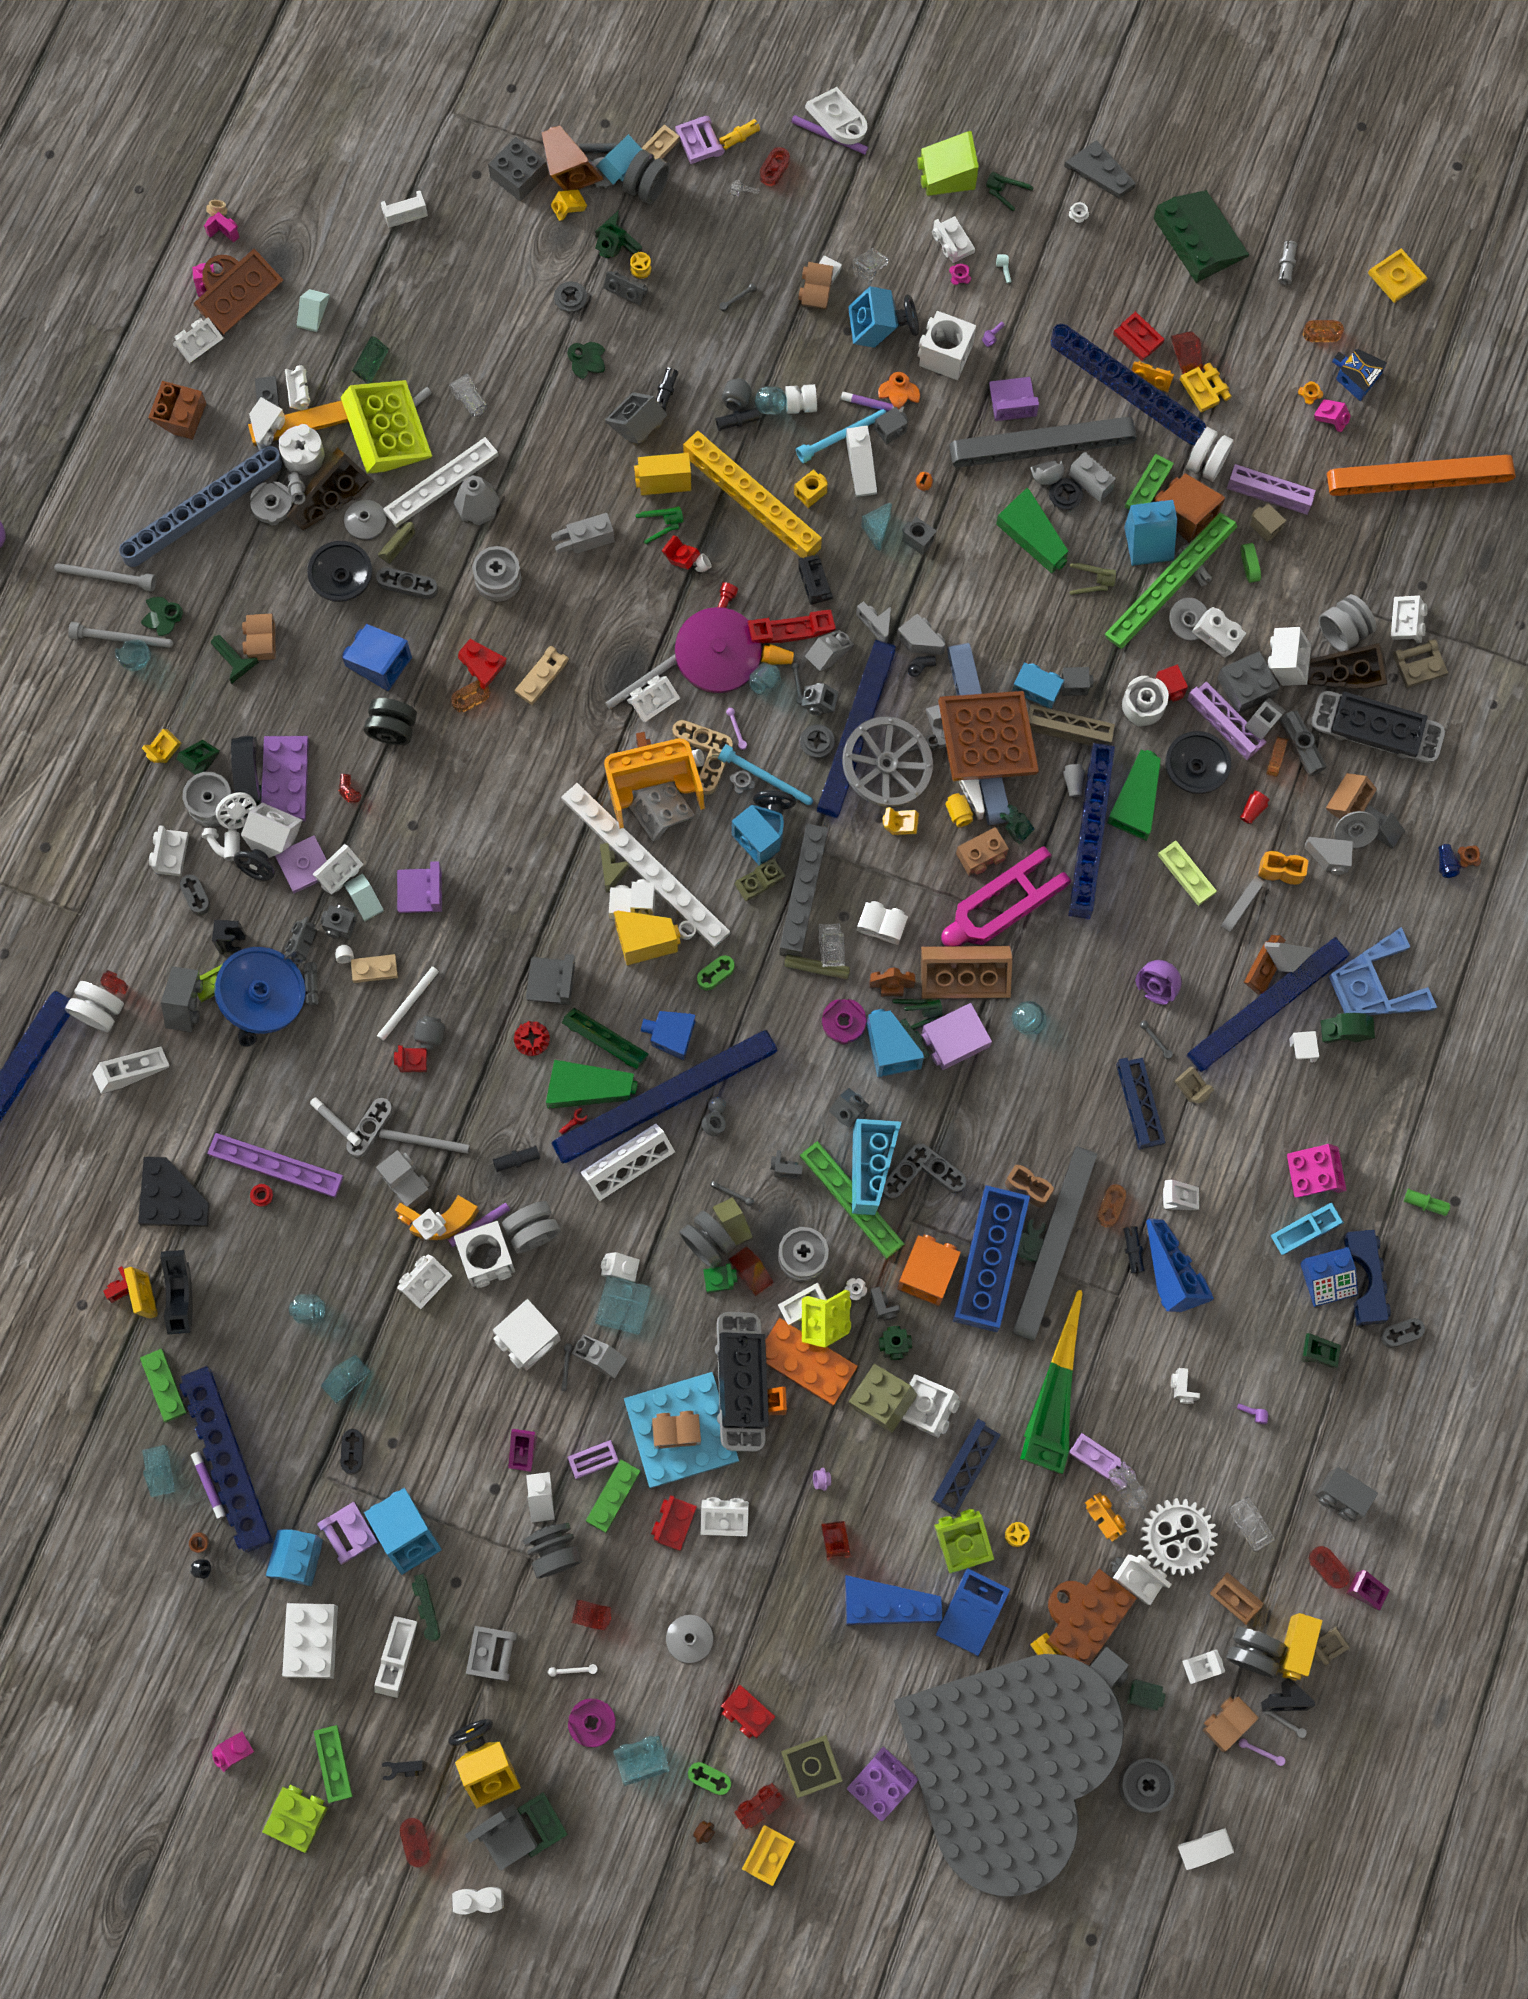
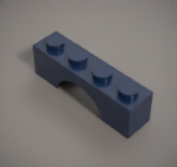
M1375 1230L1347 1232L1343 1236L1345 1248L1349 1247L1353 1261L1364 1269L1368 1278V1288L1365 1295L1353 1303L1356 1325L1384 1324L1389 1320L1388 1317L1391 1316V1309L1385 1299L1387 1284L1386 1281L1382 1280L1381 1272L1384 1271V1264L1378 1254V1249H1380L1379 1236L1375 1235Z

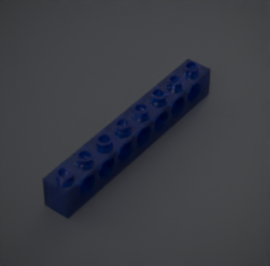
M1093 743L1090 752L1068 916L1090 919L1093 913L1115 746Z
M206 1366L181 1376L183 1383L180 1384L183 1396H188L190 1405H187L191 1418H196L198 1426L195 1427L199 1440H204L206 1448H203V1453L207 1462L211 1461L214 1469L210 1470L215 1484L219 1482L221 1491L218 1492L222 1504H226L229 1513L226 1514L230 1527H235L237 1535L234 1536L238 1549L242 1548L244 1552L248 1553L272 1543L270 1531L211 1369ZM206 1390L207 1395L205 1399L197 1401L196 1394L198 1391ZM208 1411L214 1412V1419L211 1422L204 1421V1415ZM220 1432L222 1440L218 1444H213L211 1441L212 1436ZM224 1454H229V1463L221 1466L219 1463L220 1457ZM231 1476H237L238 1483L236 1486L229 1488L227 1480ZM243 1497L246 1500V1504L242 1509L238 1510L235 1508V1502L238 1498ZM248 1519H252L254 1522L253 1528L250 1531H244L243 1523Z

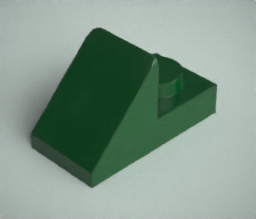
M201 740L179 752L176 760L183 763L185 769L196 775L207 771L219 755L220 750Z
M1306 1333L1301 1361L1317 1362L1331 1368H1338L1341 1345Z

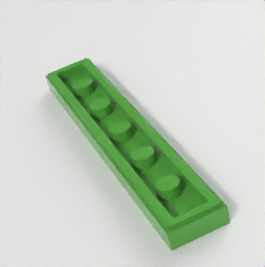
M818 1141L800 1154L801 1159L886 1259H889L905 1245L877 1211L875 1215L852 1214V1181Z

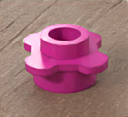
M957 264L950 267L949 273L952 275L951 283L953 285L970 283L971 277L969 276L968 265Z

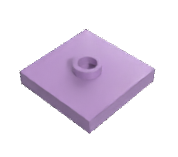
M314 835L275 855L293 893L319 882L313 873L327 861Z

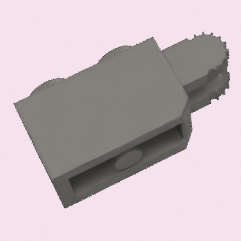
M607 513L568 524L566 529L554 532L551 536L553 541L569 538V541L555 546L557 553L573 550L574 553H580L615 542L614 531Z

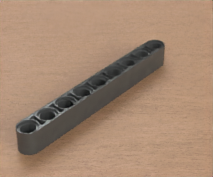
M1122 417L960 439L951 442L949 448L953 466L967 467L1134 443L1137 440L1133 418Z
M1078 1146L1074 1149L1012 1334L1035 1341L1097 1157V1153Z

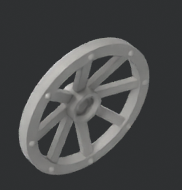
M877 717L862 723L849 736L843 750V769L850 786L863 799L878 806L897 807L913 801L927 787L932 775L933 758L926 739L913 725L894 717ZM886 726L883 753H881L867 730ZM893 727L911 737L908 742L894 753L890 752ZM860 735L876 759L852 753L855 742ZM914 744L918 745L922 753L923 763L898 762V758ZM852 761L875 766V769L859 781L854 772ZM883 762H885V763L887 762V763H888V767H885V766L883 765ZM896 769L923 770L922 778L917 787L914 788ZM879 773L882 774V796L876 795L864 787L865 784ZM889 775H891L908 792V794L901 797L890 798Z

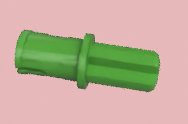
M1409 1188L1407 1189L1403 1201L1405 1203L1421 1207L1423 1211L1427 1209L1444 1216L1450 1210V1203L1430 1197L1431 1194L1429 1193L1425 1195Z

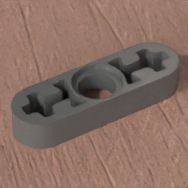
M387 567L380 569L376 575L378 585L385 590L423 599H432L438 593L437 583L430 577ZM389 575L390 579H388L387 582H384L383 578ZM405 579L413 581V585L409 588L402 587L401 583ZM431 585L432 589H429L428 592H425L423 587Z

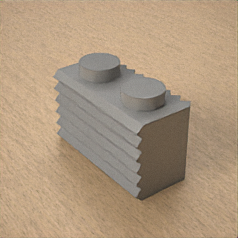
M1084 452L1072 463L1069 476L1099 502L1113 490L1115 477H1112L1109 471H1106V469H1103V466L1096 463V460L1090 458L1087 452Z

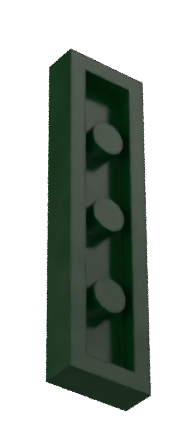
M573 1008L564 1016L562 1024L624 1061L626 1065L638 1069L646 1061L649 1053L576 1008Z

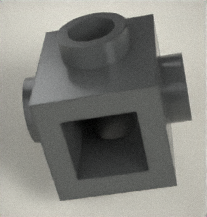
M825 683L806 686L801 706L815 716L834 712L839 692Z
M329 905L328 910L324 911L321 917V924L326 935L338 939L340 936L350 940L357 922L355 913L350 912L348 908L341 905L336 907Z
M848 1088L839 1095L829 1109V1112L841 1124L850 1128L857 1119H865L867 1116L865 1111L869 1104L864 1101L862 1096Z

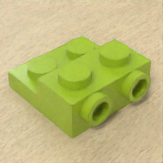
M974 1509L962 1511L961 1516L952 1519V1516H945L938 1520V1524L934 1525L949 1573L994 1560L984 1521L979 1511L975 1512Z
M290 1784L289 1788L282 1787L273 1805V1811L262 1832L297 1850L307 1853L328 1807L323 1805L324 1800L314 1795H311L309 1799L301 1795L303 1790Z

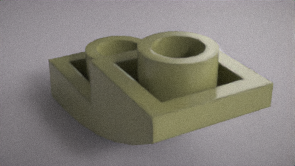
M772 859L756 867L753 872L736 880L734 885L744 900L748 901L785 878V874L775 859Z

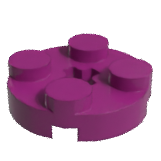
M836 999L830 1002L824 1009L822 1026L825 1034L831 1040L843 1045L857 1040L863 1034L866 1026V1015L862 1006L851 999ZM839 1017H849V1025L839 1024Z
M599 1699L582 1700L573 1707L569 1715L568 1729L570 1735L577 1743L585 1747H599L608 1742L615 1731V1715L611 1707ZM589 1716L593 1719L597 1718L599 1721L596 1723L597 1728L594 1730L591 1727L586 1728L585 1726L588 1723L587 1718Z

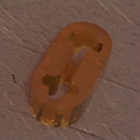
M1311 320L1306 323L1303 329V337L1309 342H1336L1342 337L1344 327L1341 322L1336 320ZM1310 328H1314L1316 334H1312ZM1331 328H1334L1337 333L1333 334Z
M479 680L457 690L451 696L453 708L458 712H465L486 701L490 696L489 686L483 690L484 694L482 695L479 692L476 693V688L480 687ZM461 697L465 704L461 705L457 699Z
M1276 737L1266 775L1278 776L1288 739Z
M1117 1184L1111 1185L1105 1192L1097 1215L1100 1225L1112 1227L1117 1222L1126 1199V1191L1122 1186ZM1115 1190L1119 1191L1118 1195L1121 1196V1198H1117L1115 1204H1112L1111 1200L1113 1196L1109 1193H1113ZM1112 1208L1111 1216L1114 1219L1105 1221V1216L1102 1213L1106 1214L1108 1209Z

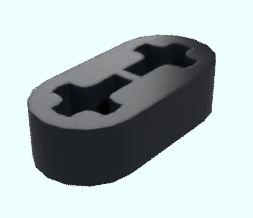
M349 1429L343 1434L341 1445V1467L347 1474L352 1475L358 1473L363 1466L364 1437L356 1429ZM352 1434H355V1437L359 1439V1442L354 1444V1450H351V1443L347 1442V1438H351ZM351 1454H354V1460L358 1464L354 1465L353 1469L350 1470L349 1466L345 1464L350 1461Z

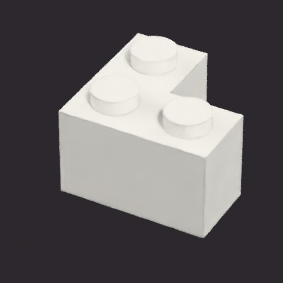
M641 879L637 880V882H632L631 889L625 885H618L616 888L611 887L609 918L615 920L614 911L617 910L654 916V883Z

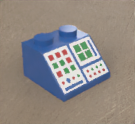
M1349 1247L1305 1258L1300 1263L1314 1307L1358 1295L1356 1268Z

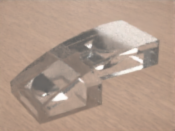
M1247 1496L1228 1508L1238 1528L1243 1531L1252 1550L1256 1552L1275 1540L1250 1497Z

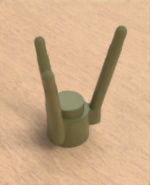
M1082 563L1070 564L1072 568L1097 573L1096 583H1100V586L1072 590L1069 592L1070 595L1099 590L1108 591V586L1114 587L1116 570L1098 568Z

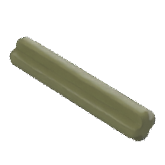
M789 954L786 956L784 963L785 967L841 979H848L850 973L848 966Z

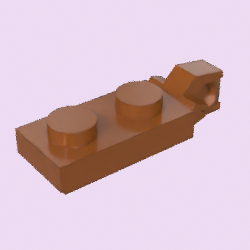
M1271 935L1266 942L1285 943L1286 940L1281 935ZM1265 943L1244 981L1258 995L1265 993L1277 970L1265 948Z

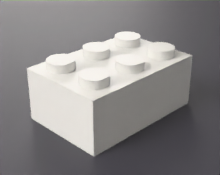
M287 1603L283 1677L334 1679L338 1606L335 1604Z

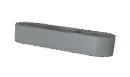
M1257 876L1254 877L1221 927L1229 932L1232 931L1265 881Z
M376 1099L354 1131L357 1136L361 1133L364 1138L369 1139L368 1142L365 1139L361 1142L363 1149L361 1151L357 1149L354 1152L353 1144L349 1140L347 1141L346 1147L352 1157L361 1158L366 1155L379 1135L380 1130L383 1129L389 1120L393 1108L387 1099ZM385 1104L387 1112L380 1113L378 1118L379 1120H381V1122L379 1123L375 1118L370 1116L373 1114L374 1117H376L379 1112L377 1106L379 1105L382 1107ZM368 1122L376 1125L375 1131L371 1134L363 1131L364 1125Z

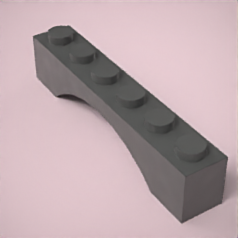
M806 824L779 955L787 956L789 954L802 957L816 884L828 836L827 827Z

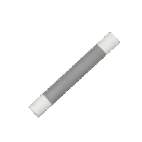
M318 1098L311 1100L310 1104L354 1146L360 1144L361 1139Z

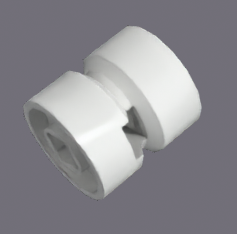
M815 384L803 385L801 389L798 386H785L787 414H796L800 410H803L805 413L817 412Z

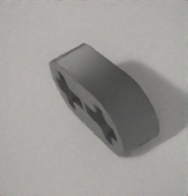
M189 874L184 876L180 881V887L191 911L196 915H205L210 910V902L201 882L195 875ZM191 881L194 884L193 886L196 892H191V890L188 887V882ZM197 897L203 903V908L201 909L196 906L195 898Z
M1409 1319L1386 1328L1381 1334V1340L1385 1346L1395 1348L1422 1337L1425 1333V1326L1419 1319ZM1411 1324L1419 1328L1416 1335L1414 1332L1406 1334L1405 1330L1409 1329ZM1389 1331L1392 1334L1400 1332L1401 1336L1395 1339L1396 1343L1393 1340H1388Z

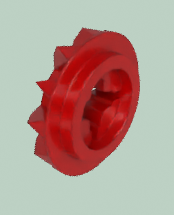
M528 1021L520 1024L514 1035L516 1048L527 1056H537L543 1053L550 1041L546 1026H543L538 1021ZM529 1030H532L534 1036H538V1038L534 1039L533 1047L529 1040H525V1038L529 1037Z

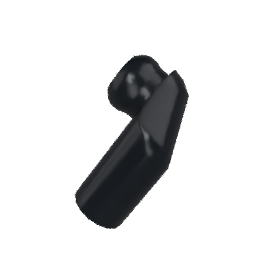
M935 655L914 658L908 667V674L912 677H918L925 667L936 666Z

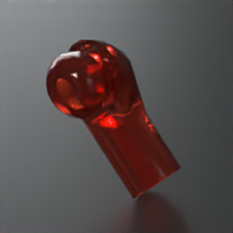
M341 774L339 783L340 796L347 802L358 803L361 799V794L350 786L351 775Z

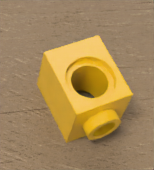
M813 469L794 485V495L809 508L827 494L828 482L822 474H817ZM815 486L817 487V489L811 490L807 487Z

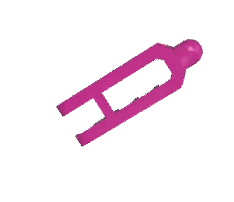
M1043 846L959 903L955 922L943 930L941 941L946 947L962 946L967 942L984 945L1061 892L1072 880L1063 872L1037 890L1034 888L1026 876L1033 872L1036 866L1052 856L1048 849ZM1017 882L1021 884L1028 896L982 928L975 927L967 917L969 912L977 907H982L985 901L994 895L998 896L1001 890L1010 884Z

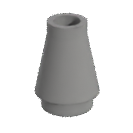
M1080 764L1066 765L1065 771H1063L1069 797L1082 796L1085 770L1082 769Z

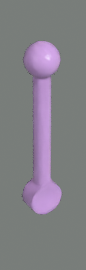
M728 708L726 713L731 718L739 740L738 747L740 750H744L747 747V743L742 739L734 717L735 710Z
M1244 1738L1239 1740L1241 1748L1247 1747L1274 1760L1278 1766L1285 1764L1284 1757H1276L1249 1744Z

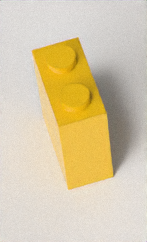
M689 453L638 457V465L634 466L636 488H640L641 495L691 491Z
M1301 1613L1291 1616L1284 1641L1287 1648L1283 1658H1280L1279 1661L1280 1668L1278 1672L1283 1673V1678H1290L1296 1681L1309 1676L1323 1620Z

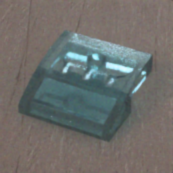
M607 1276L595 1324L639 1335L652 1287Z

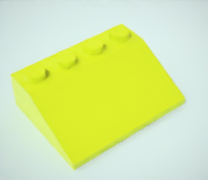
M406 380L350 385L341 396L367 474L386 472L432 457Z

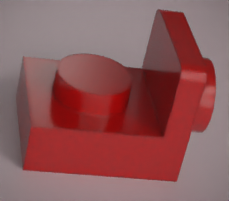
M672 536L662 549V552L672 565L687 570L701 554L697 548L683 544L677 536Z
M398 1045V1052H394V1065H398L400 1072H427V1048H404L403 1045Z
M123 1266L118 1268L123 1280H116L107 1286L108 1288L103 1291L111 1303L129 1294L124 1273L125 1268Z

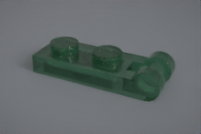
M422 1573L414 1576L415 1582L412 1583L415 1597H420L421 1605L418 1606L421 1620H426L425 1638L431 1642H436L440 1639L441 1633L426 1575Z

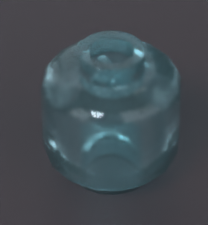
M776 386L760 388L755 398L756 407L763 414L781 413L787 402L784 391Z
M767 663L760 664L749 676L750 688L758 695L766 696L771 694L781 683L779 669Z
M299 1294L290 1303L289 1313L298 1324H316L325 1315V1303L316 1294Z

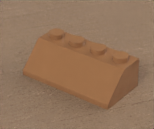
M1010 946L921 947L922 999L1011 998L1012 954Z

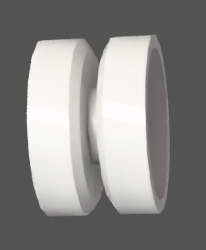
M1206 427L1191 452L1186 469L1198 473L1206 463L1203 477L1213 482L1220 472L1234 440L1224 435L1215 446L1214 444L1218 436L1217 431Z
M80 981L74 991L80 999L71 998L65 1007L66 1012L89 1026L109 1032L115 1022L109 1014L118 1015L124 1003L106 990L91 983Z

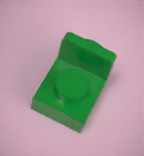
M730 1263L714 1269H703L707 1293L734 1289L733 1283L738 1282L736 1269H731Z

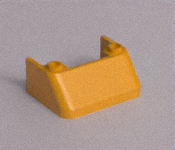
M673 739L613 753L606 757L604 761L605 771L619 829L624 828L621 809L627 808L632 804V791L674 781L676 789L681 793L695 792L700 810L705 809L702 784L690 744L685 739Z

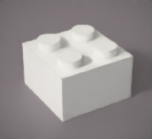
M1300 627L1275 628L1274 636L1270 640L1272 656H1269L1268 659L1269 669L1272 670L1275 678L1278 679L1282 686L1307 685L1311 652L1310 642Z

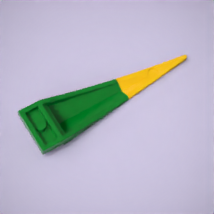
M1082 1290L1076 1292L1024 1434L1026 1439L1020 1457L1023 1461L1057 1474H1063L1069 1453L1071 1385Z

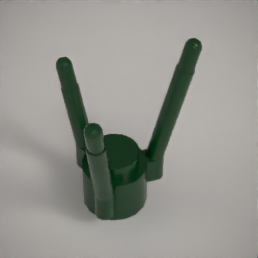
M993 171L986 183V187L990 188L989 194L997 197L1003 204L1014 211L1015 207L1001 196L998 191L1002 192L1007 183L1028 190H1033L1034 187L1030 184L1004 177Z
M940 999L892 1000L894 1004H921L906 1006L904 1010H922L923 1017H928V1019L905 1028L907 1033L937 1020L936 1017H942L943 1015Z

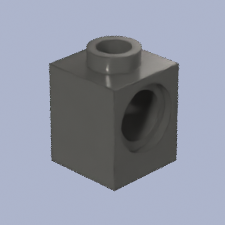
M894 407L875 419L874 429L887 445L907 432L909 421L904 412H900L897 407Z
M915 517L912 522L908 521L903 527L902 541L923 555L935 541L937 531L918 517ZM918 532L921 533L923 536L916 537L913 535V533Z
M1066 667L1062 669L1061 679H1064L1061 688L1062 696L1088 695L1089 689L1093 688V675H1089V667Z

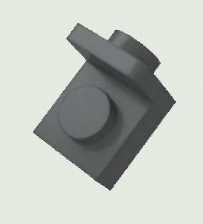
M777 1150L776 1156L771 1158L770 1170H775L774 1177L801 1180L803 1166L798 1165L794 1161H785V1164L780 1163L781 1150Z
M880 1287L871 1289L869 1294L877 1319L883 1318L884 1321L896 1318V1314L901 1310L900 1305L886 1308L889 1305L886 1293L881 1292Z

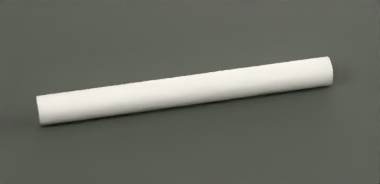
M432 966L378 1033L377 1037L383 1041L388 1037L439 971Z

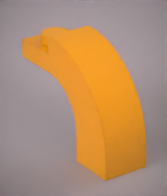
M458 1195L451 1207L441 1215L446 1221L444 1226L447 1231L440 1237L436 1233L428 1240L451 1238L467 1228L479 1212L478 1207ZM399 1203L395 1209L397 1215H399L398 1219L408 1226L412 1223L409 1229L411 1234L424 1239L413 1226V1221L421 1215Z

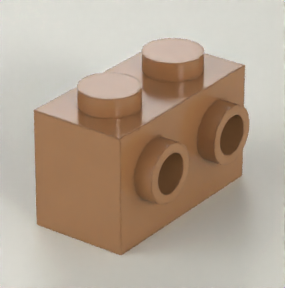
M994 827L958 846L956 855L968 875L973 873L978 875L984 872L990 864L994 863L997 865L1006 859L1009 848L997 828Z

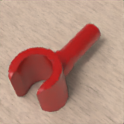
M582 1108L577 1109L573 1119L559 1130L562 1135L576 1124L582 1125L586 1122L588 1115L582 1119L577 1117L582 1112Z

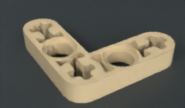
M685 720L677 721L672 729L675 739H685L689 742L690 746L709 752L699 778L703 793L710 795L716 791L727 762L720 761L721 767L716 770L711 769L709 763L712 760H718L717 758L722 751L719 749V744L726 742L727 745L733 747L732 740L725 734ZM682 727H685L687 733L679 735L678 730H681ZM694 730L693 739H690V734ZM703 733L709 737V740L706 743H699L696 737ZM714 737L715 743H713V747H711L710 745L712 744V738ZM709 774H711V785L705 788L703 782H707Z

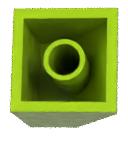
M972 131L921 149V157L917 158L918 169L923 172V175H921L922 188H926L927 196L975 190L979 167Z

